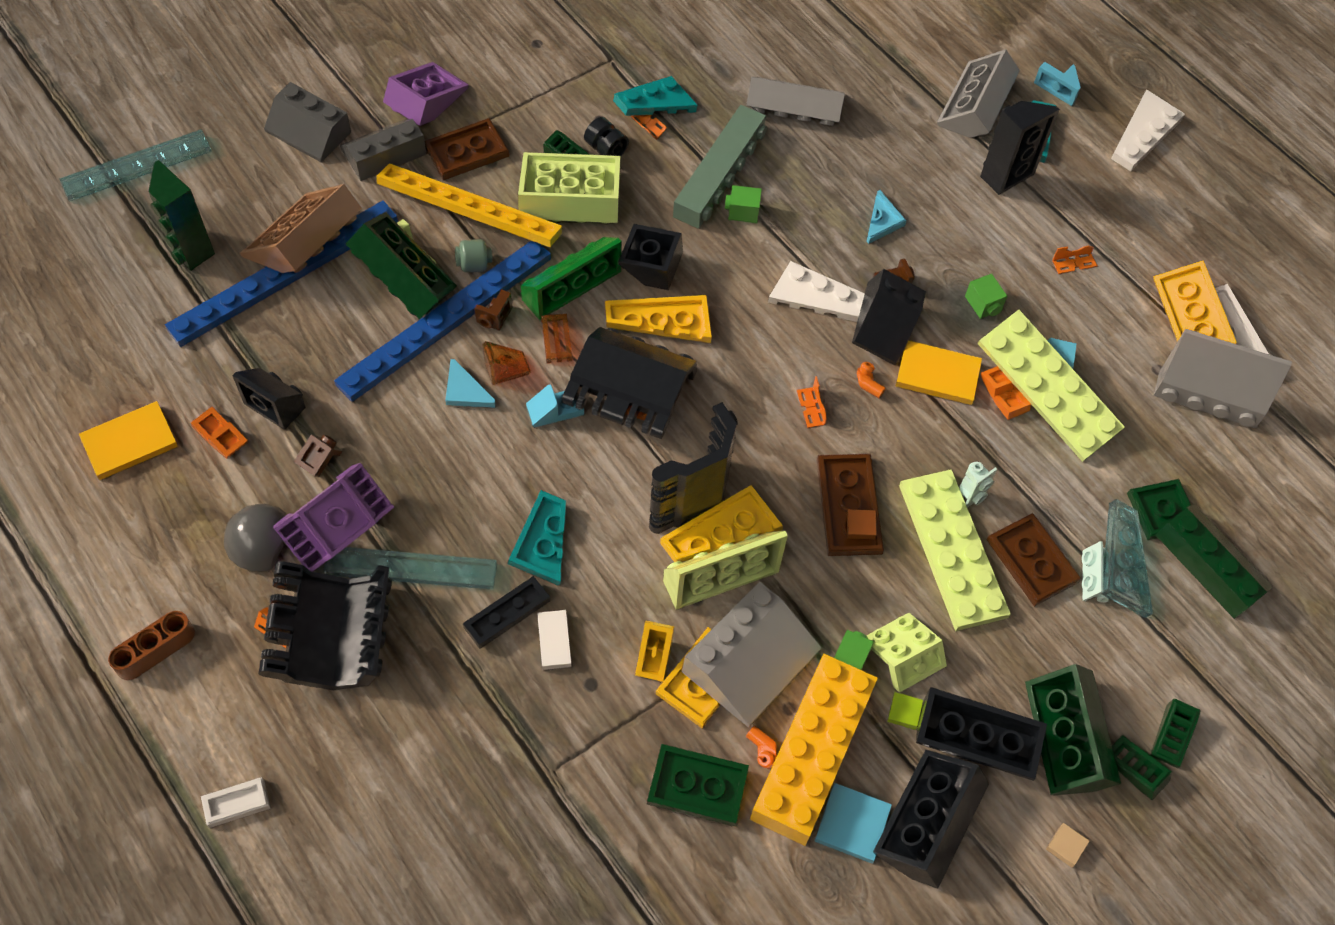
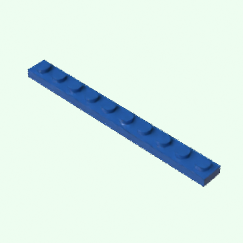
M382 200L356 215L357 218L354 222L343 226L339 230L341 232L340 235L332 241H327L323 245V251L314 257H310L306 261V267L297 273L294 271L281 273L265 267L164 325L177 344L182 347L349 251L350 248L346 243L365 222L386 211L397 223V215Z
M530 241L334 380L336 387L351 402L355 401L475 314L474 308L477 304L486 307L493 298H497L501 289L508 291L550 261L551 253L541 244Z

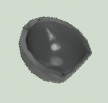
M269 504L248 505L234 514L228 521L224 531V549L229 559L238 567L250 571L271 570L277 563L280 551L286 544L273 526L285 517L287 513L279 507Z

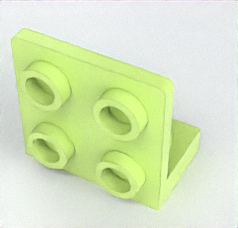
M910 613L866 635L869 640L874 641L871 650L889 665L893 687L899 693L947 666L942 639Z

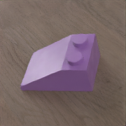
M434 62L389 77L383 103L406 118L413 119L417 125L421 126L435 120L468 89L469 85Z

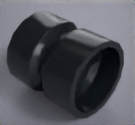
M598 117L593 120L584 133L585 142L594 150H597L600 155L621 157L629 145L628 137L619 129H616L605 117Z

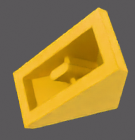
M645 621L635 676L664 681L673 643L674 626Z

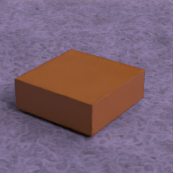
M848 509L847 538L875 540V510Z

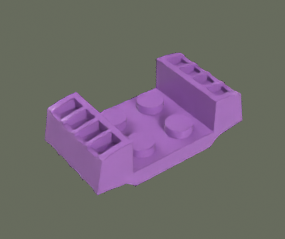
M361 463L349 467L336 477V482L294 514H287L273 526L300 563L312 572L342 551L394 508Z

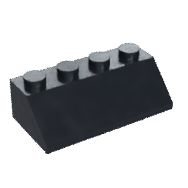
M1019 101L1012 106H1006L1001 111L1000 119L994 130V137L988 148L989 152L983 163L980 175L998 195L1035 174L1060 110L1057 106Z
M930 687L920 712L916 743L1034 781L1036 779L1047 724Z
M925 750L873 853L910 879L938 889L989 785L980 766Z

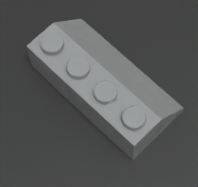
M1006 49L968 61L937 121L938 126L969 138L979 135L984 136L991 131L1020 71Z
M753 76L751 77L746 106H751L752 110L759 113H765V109L774 110V115L788 117V113L796 114L797 119L803 121H811V117L818 118L821 124L834 126V121L839 122L845 92Z

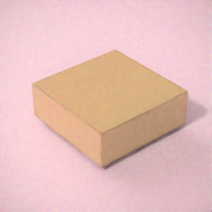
M1062 823L1046 850L1072 868L1088 845L1089 840L1065 823Z

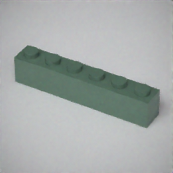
M743 105L739 106L675 199L673 218L698 229L704 221L707 222L710 219L714 205H719L723 198L724 190L726 187L730 188L732 186L736 172H741L745 165L746 157L753 154L758 139L762 140L767 131V126H765L766 115Z

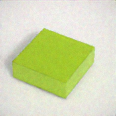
M894 692L887 722L916 730L923 700Z

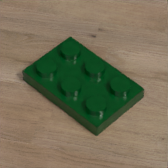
M661 744L647 805L735 827L749 765Z

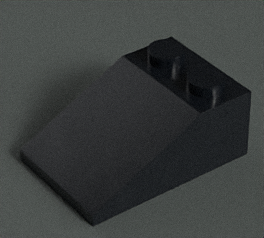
M885 269L881 270L867 283L852 343L893 365L898 364L922 312L926 291Z

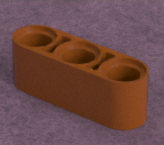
M169 612L116 646L110 652L108 662L121 679L133 680L189 644L195 636L194 627L183 612ZM184 625L181 630L173 632L177 626ZM158 642L154 648L147 649L151 643ZM131 659L128 665L121 667L125 660Z

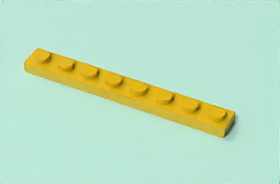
M390 163L376 176L377 184L547 247H551L562 234L561 225Z

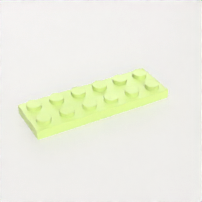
M1017 310L979 340L978 345L1082 462L1125 428L1020 310Z
M952 470L901 481L899 485L955 631L1008 619L1011 613Z

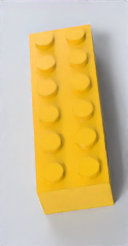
M823 653L752 810L751 821L806 846L876 684L877 677Z

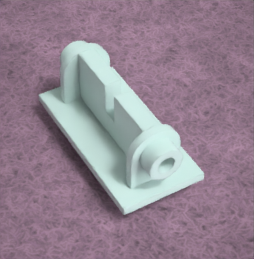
M973 462L969 465L966 476L959 487L962 496L967 500L965 503L967 508L973 503L978 505L988 496L987 490L994 484L993 477L997 471L996 467L989 472L980 462Z
M1100 541L1083 550V601L1097 597L1098 602H1108L1109 597L1112 596L1111 579L1103 576V574H1111V553L1108 552L1107 548H1103V542Z

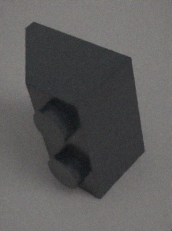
M633 224L618 263L643 285L669 290L683 254L682 233Z
M261 368L238 371L232 375L243 403L284 430L306 408L302 392L294 385L288 386L283 383L280 377L273 372L267 373Z

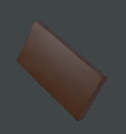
M871 454L818 455L817 469L827 555H882L884 547ZM848 509L875 510V540L847 538Z

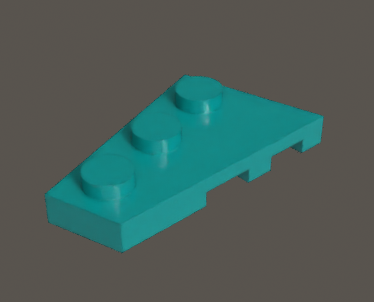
M672 76L615 93L613 99L626 116L653 115L654 111L664 110L668 114H674L677 110L687 109L688 113L696 112L698 106Z
M540 490L510 555L508 565L558 586L560 585L566 500Z

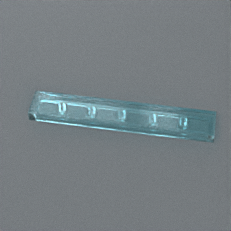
M202 129L65 176L59 180L70 202L152 173L154 162L160 160L166 167L209 153L211 148Z
M345 547L333 558L326 561L324 573L327 575L358 578L370 576L378 565L389 567L388 578H392V581L494 590L497 560Z

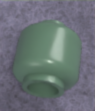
M482 239L462 240L459 246L455 247L456 266H460L463 272H484L487 269V263H492V249L487 248L485 241Z

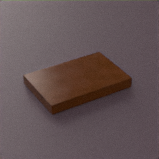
M490 118L424 141L426 151L443 181L509 157V150Z
M1033 513L989 535L986 539L1034 607L1078 584L1082 579Z

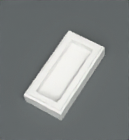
M566 610L537 613L542 670L571 667Z
M262 777L201 796L206 824L209 828L271 809L265 782Z

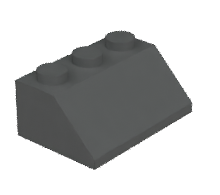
M292 82L288 83L275 96L264 127L265 132L319 162H322L351 133L347 112Z
M413 119L399 121L340 145L342 152L360 181L379 174L389 163L400 166L427 155L424 136Z

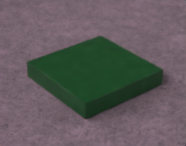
M1179 479L1133 488L1127 492L1147 540L1157 539L1156 534L1170 520L1185 508L1191 506Z

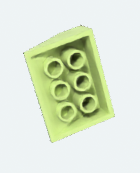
M524 152L518 191L519 210L555 222L618 223L620 156Z
M786 531L767 532L761 535L752 534L742 542L736 544L727 543L714 552H702L686 562L677 561L670 564L664 569L663 582L675 609H680L778 573L788 537Z

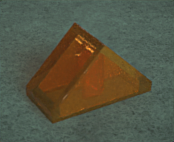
M487 341L482 344L484 362L492 385L527 376L531 373L523 351Z

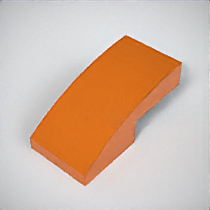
M998 366L981 372V378L989 394L1007 420L1030 411L1031 403Z
M213 406L191 422V426L226 459L248 443V440L230 421L227 422Z

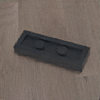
M532 576L465 621L463 628L478 648L481 649L549 603L550 596L536 578Z

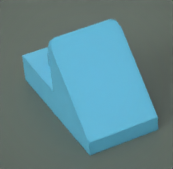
M1044 62L1039 67L1034 81L1036 85L1070 106L1074 105L1081 88L1074 64L1063 73Z
M551 384L547 385L526 403L533 428L584 415V408L579 410L575 408L576 406L571 407L561 403L564 391L554 393Z

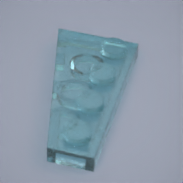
M1115 499L1109 503L1103 570V593L1101 594L1146 618L1153 614L1138 511Z

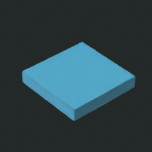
M834 783L814 842L873 864L876 857L873 850L884 831L892 804Z

